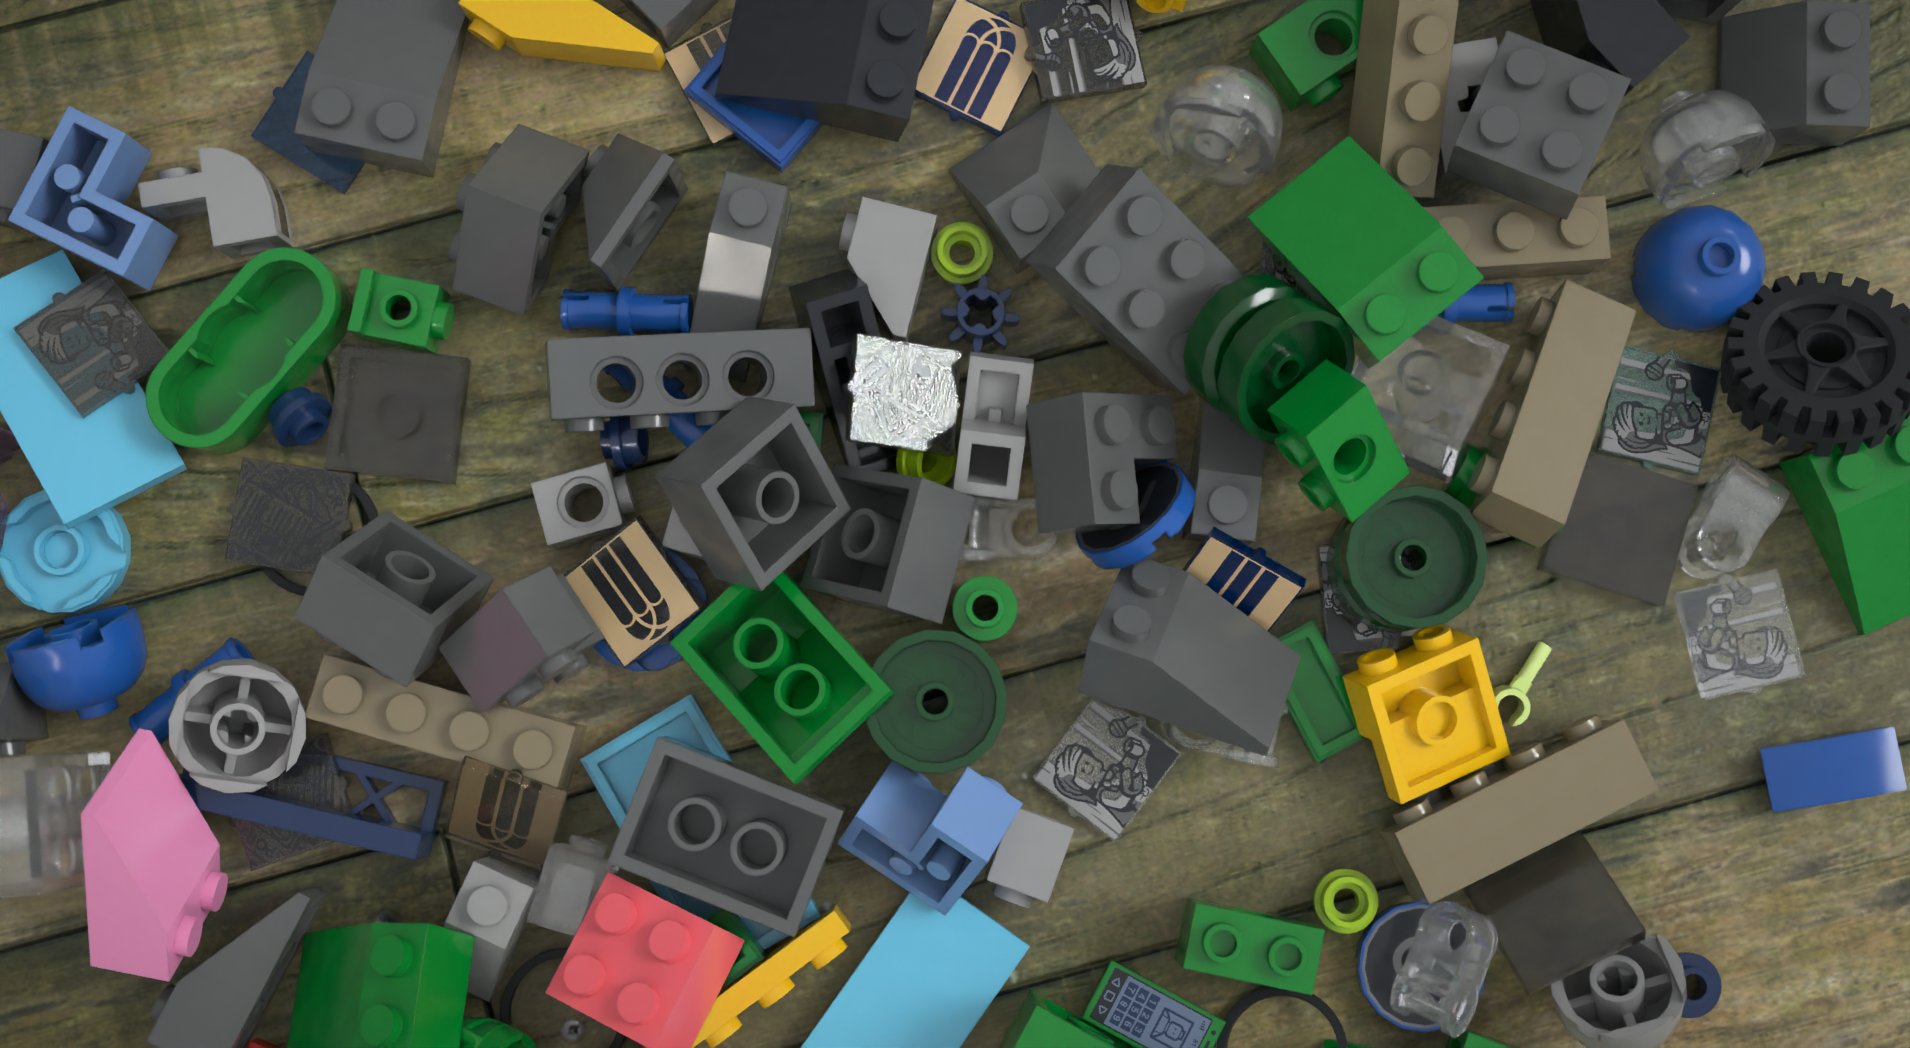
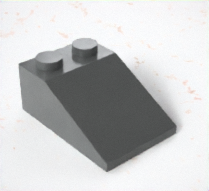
M336 0L308 71L294 130L295 135L306 148L312 152L433 178L469 24L468 17L458 4L460 0Z
M1146 558L1120 569L1089 639L1078 692L1267 757L1301 656L1190 572Z

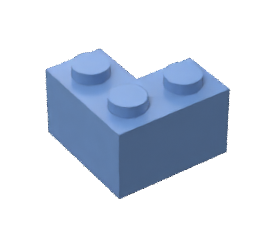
M70 106L66 109L8 218V221L148 291L151 290L179 237L178 234L156 220L125 205L152 152L126 133Z
M892 760L837 844L945 916L988 863L1023 803L1008 794L999 782L992 778L981 776L969 767L966 768L948 795H945L933 787L931 782L920 772L907 769Z

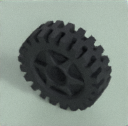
M1815 272L1800 273L1796 286L1788 275L1775 279L1772 290L1766 285L1761 286L1753 302L1748 301L1737 308L1723 345L1720 385L1722 393H1728L1727 405L1732 413L1742 411L1741 424L1750 432L1763 425L1761 439L1772 445H1775L1781 436L1789 438L1787 451L1798 454L1802 453L1805 443L1814 444V456L1830 457L1834 445L1838 444L1842 455L1845 456L1858 453L1862 441L1871 449L1881 444L1886 434L1892 437L1901 428L1904 419L1907 420L1910 415V309L1904 303L1891 308L1894 294L1881 287L1872 296L1868 294L1870 281L1858 277L1855 278L1851 287L1842 285L1843 274L1828 272L1825 283H1818Z

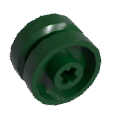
M1270 274L1246 275L1222 287L1199 312L1188 332L1183 355L1186 380L1196 394L1216 410L1226 413L1232 422L1248 434L1268 443H1275L1274 439L1280 434L1267 411L1271 405L1324 360H1329L1350 375L1352 374L1355 362L1353 335L1343 319L1322 305L1309 300L1305 294L1287 282Z
M1412 485L1390 490L1353 523L1343 517L1330 537L1326 568L1331 590L1349 615L1369 628L1399 633L1445 624L1469 608L1484 584L1488 553L1482 528L1466 505L1443 490ZM1404 548L1409 551L1405 559L1413 561L1412 570L1407 569L1402 564L1401 554Z
M925 629L899 638L877 657L872 668L894 694L873 712L866 721L873 740L891 760L915 772L946 774L972 765L993 746L1005 722L1007 690L999 666L979 643L955 631ZM931 689L943 691L948 699L946 709L937 715L928 713L922 704L924 694Z

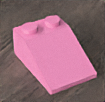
M139 728L80 814L90 966L169 982L183 957H191L195 953L200 942L203 922L210 911L217 912L220 909L227 891L228 876L226 873L220 872L219 842L155 735L150 730Z

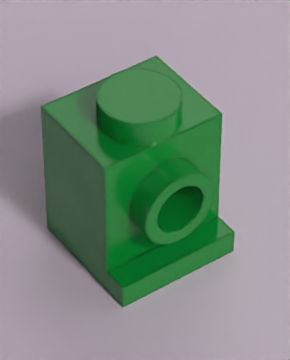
M361 268L347 330L363 341L437 355L440 340L447 341L450 337L454 324L455 307L453 303H449L450 294L440 285L381 274L371 269ZM409 300L411 303L410 314L403 320H394L397 302Z

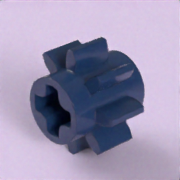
M985 275L981 276L978 288L971 289L968 292L962 285L956 283L953 287L955 298L959 301L957 308H941V318L946 321L956 322L957 326L951 332L948 343L952 346L964 339L966 342L973 344L972 352L981 353L982 345L993 342L997 348L1004 351L1007 348V340L1001 332L1002 327H1015L1019 325L1020 321L1019 315L1005 312L1004 305L1009 302L1012 290L1007 288L999 294L988 289V279ZM974 306L980 312L990 307L993 310L991 317L992 327L987 329L981 323H977L972 327L967 325L969 321V307Z

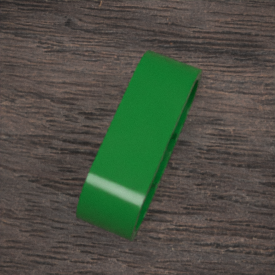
M273 248L253 257L162 358L151 373L146 387V408L156 429L164 437L176 444L210 455L231 454L252 443L270 423L268 414L273 404L288 391L302 387L348 332L347 328L353 304L349 289L342 278L313 255L296 248Z

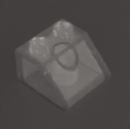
M1436 316L1373 367L1368 369L1361 359L1358 358L1351 375L1367 385L1407 466L1450 484L1500 383L1510 345Z

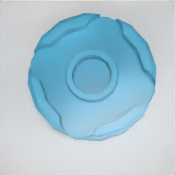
M42 490L24 498L7 515L1 529L4 534L1 539L0 572L6 587L24 604L49 613H82L103 604L121 586L131 563V537L122 515L114 507L67 529L45 490Z

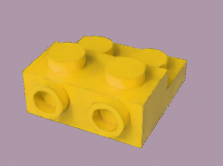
M1446 624L1417 630L1412 635L1414 645L1397 653L1391 648H1381L1364 653L1357 659L1359 669L1342 676L1359 735L1372 740L1388 797L1401 805L1511 755L1479 639L1458 630L1450 629V626Z

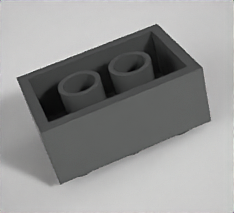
M1112 164L1104 166L1025 261L1149 382L1186 395L1191 389V385L1186 380L1183 360L1190 328L1202 307L1222 287L1245 276L1140 168Z
M657 737L607 863L795 937L847 807L671 737Z

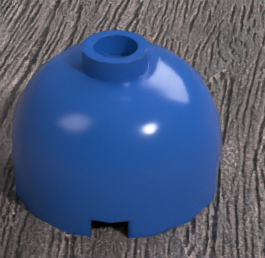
M1713 205L1685 207L1652 224L1636 243L1633 256L1636 255L1634 261L1635 275L1631 277L1633 292L1643 310L1663 327L1676 331L1684 329L1691 332L1699 331L1698 333L1710 332L1730 322L1732 317H1735L1738 307L1746 304L1748 301H1754L1756 293L1763 284L1766 273L1764 248L1752 226L1733 211Z
M128 605L106 607L63 619L65 625L55 628L46 634L43 627H39L11 640L4 646L14 677L28 698L37 706L54 712L77 710L81 720L96 718L116 710L119 707L116 697L130 690L136 684L145 670L148 653L145 634L135 607L129 610Z

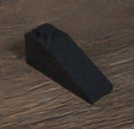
M845 269L789 286L799 328H811L813 373L845 465L878 471L896 468V456L900 443L898 440L895 442L890 441L903 433L904 428L889 436L864 390L882 378L886 380L889 372L856 392L857 387L866 383L884 366L881 360H879L863 376H860V373H858L859 368L862 366L858 363L859 361L865 364L861 370L862 372L878 355L870 356L867 361L865 358L859 360V357L883 348L867 284L852 271ZM874 340L881 341L860 349V345ZM881 352L880 354L887 365L885 353ZM890 377L884 394L897 401L894 388H892L891 392L889 391L892 384ZM883 382L874 388L881 391L884 385ZM871 389L868 391V394L880 414L881 402L874 393H877L882 400L884 397L879 392ZM861 395L862 398L856 401V398ZM885 401L884 404H883V415H884V418H885L886 422L889 423L888 419H886V417H887V416L885 415L886 412L884 411V410H885L884 406L886 405V401ZM888 401V412L894 426L898 419V409L893 402ZM863 402H865L864 409L868 408L869 410L859 416L856 409L858 406L862 407ZM854 414L857 417L868 439L863 437L857 423L854 420ZM866 414H871L874 417L873 425L865 426L863 424V417ZM871 417L865 418V422L868 424L872 421ZM901 417L898 425L894 429H891L887 426L890 433H892L893 431H895L903 425ZM874 427L876 430L880 429L881 431L871 437L868 429ZM853 428H854L856 434L858 435V437H855V436H854V434H853ZM882 434L885 437V441H883L882 437L878 440V435Z

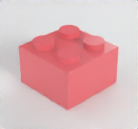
M608 872L545 993L647 1048H692L745 940Z

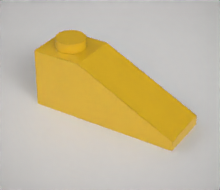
M460 0L458 2L471 22L468 31L496 51H500L505 44L522 56L660 71L667 62L659 42L593 0Z

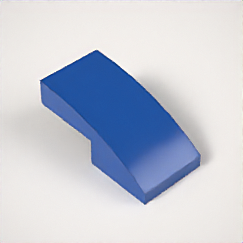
M1894 725L1832 734L1818 739L1760 747L1773 812L1844 802L1907 790Z

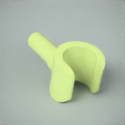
M1538 641L1518 675L1514 676L1509 685H1500L1493 689L1497 707L1500 700L1505 696L1515 695L1517 697L1518 707L1511 714L1508 724L1511 726L1522 724L1530 714V702L1526 693L1552 650L1543 642Z

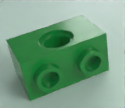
M1307 0L1257 34L1249 54L1290 112L1307 101L1313 109L1317 108L1344 88L1340 79L1356 69L1364 0ZM1319 34L1333 35L1342 44L1343 53L1335 56L1323 53L1316 45L1315 36Z
M1327 359L1267 409L1280 433L1274 439L1276 446L1283 456L1301 471L1303 478L1298 481V485L1308 500L1321 511L1331 507L1353 523L1411 473L1367 385Z
M1187 897L1175 961L1183 969L1313 995L1325 930L1311 922Z

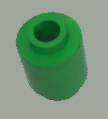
M978 576L968 580L958 589L952 604V618L956 628L963 636L978 643L993 642L1003 637L1013 626L1017 617V600L1011 588L1002 580L991 576ZM988 596L996 602L998 611L993 619L982 621L974 615L972 605L977 598Z

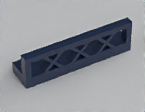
M328 752V755L299 754L298 758L309 759L311 764H313V759H316V765H319V759H322V766L324 767L325 760H327V767L330 768L327 770V781L331 779V767L334 776L342 771L357 775L369 798L350 810L344 809L341 812L340 808L335 806L334 809H331V799L328 794L327 808H324V787L322 784L324 783L325 772L321 774V807L318 806V803L312 805V802L305 800V803H303L302 799L296 801V790L293 791V800L290 799L291 793L287 795V798H284V795L281 794L276 796V793H273V791L272 795H270L268 783L265 786V793H262V790L261 792L223 793L201 786L189 776V771L183 768L182 773L178 774L199 810L412 860L430 856L449 782ZM297 761L296 765H300L303 769L302 775L306 780V761ZM310 764L309 784L299 787V798L303 796V786H306V793L311 790L313 792V769ZM316 775L315 797L318 800L319 776ZM372 778L392 782V784L379 791ZM403 786L429 791L420 827L397 822L384 798ZM374 805L382 818L362 814L361 812Z

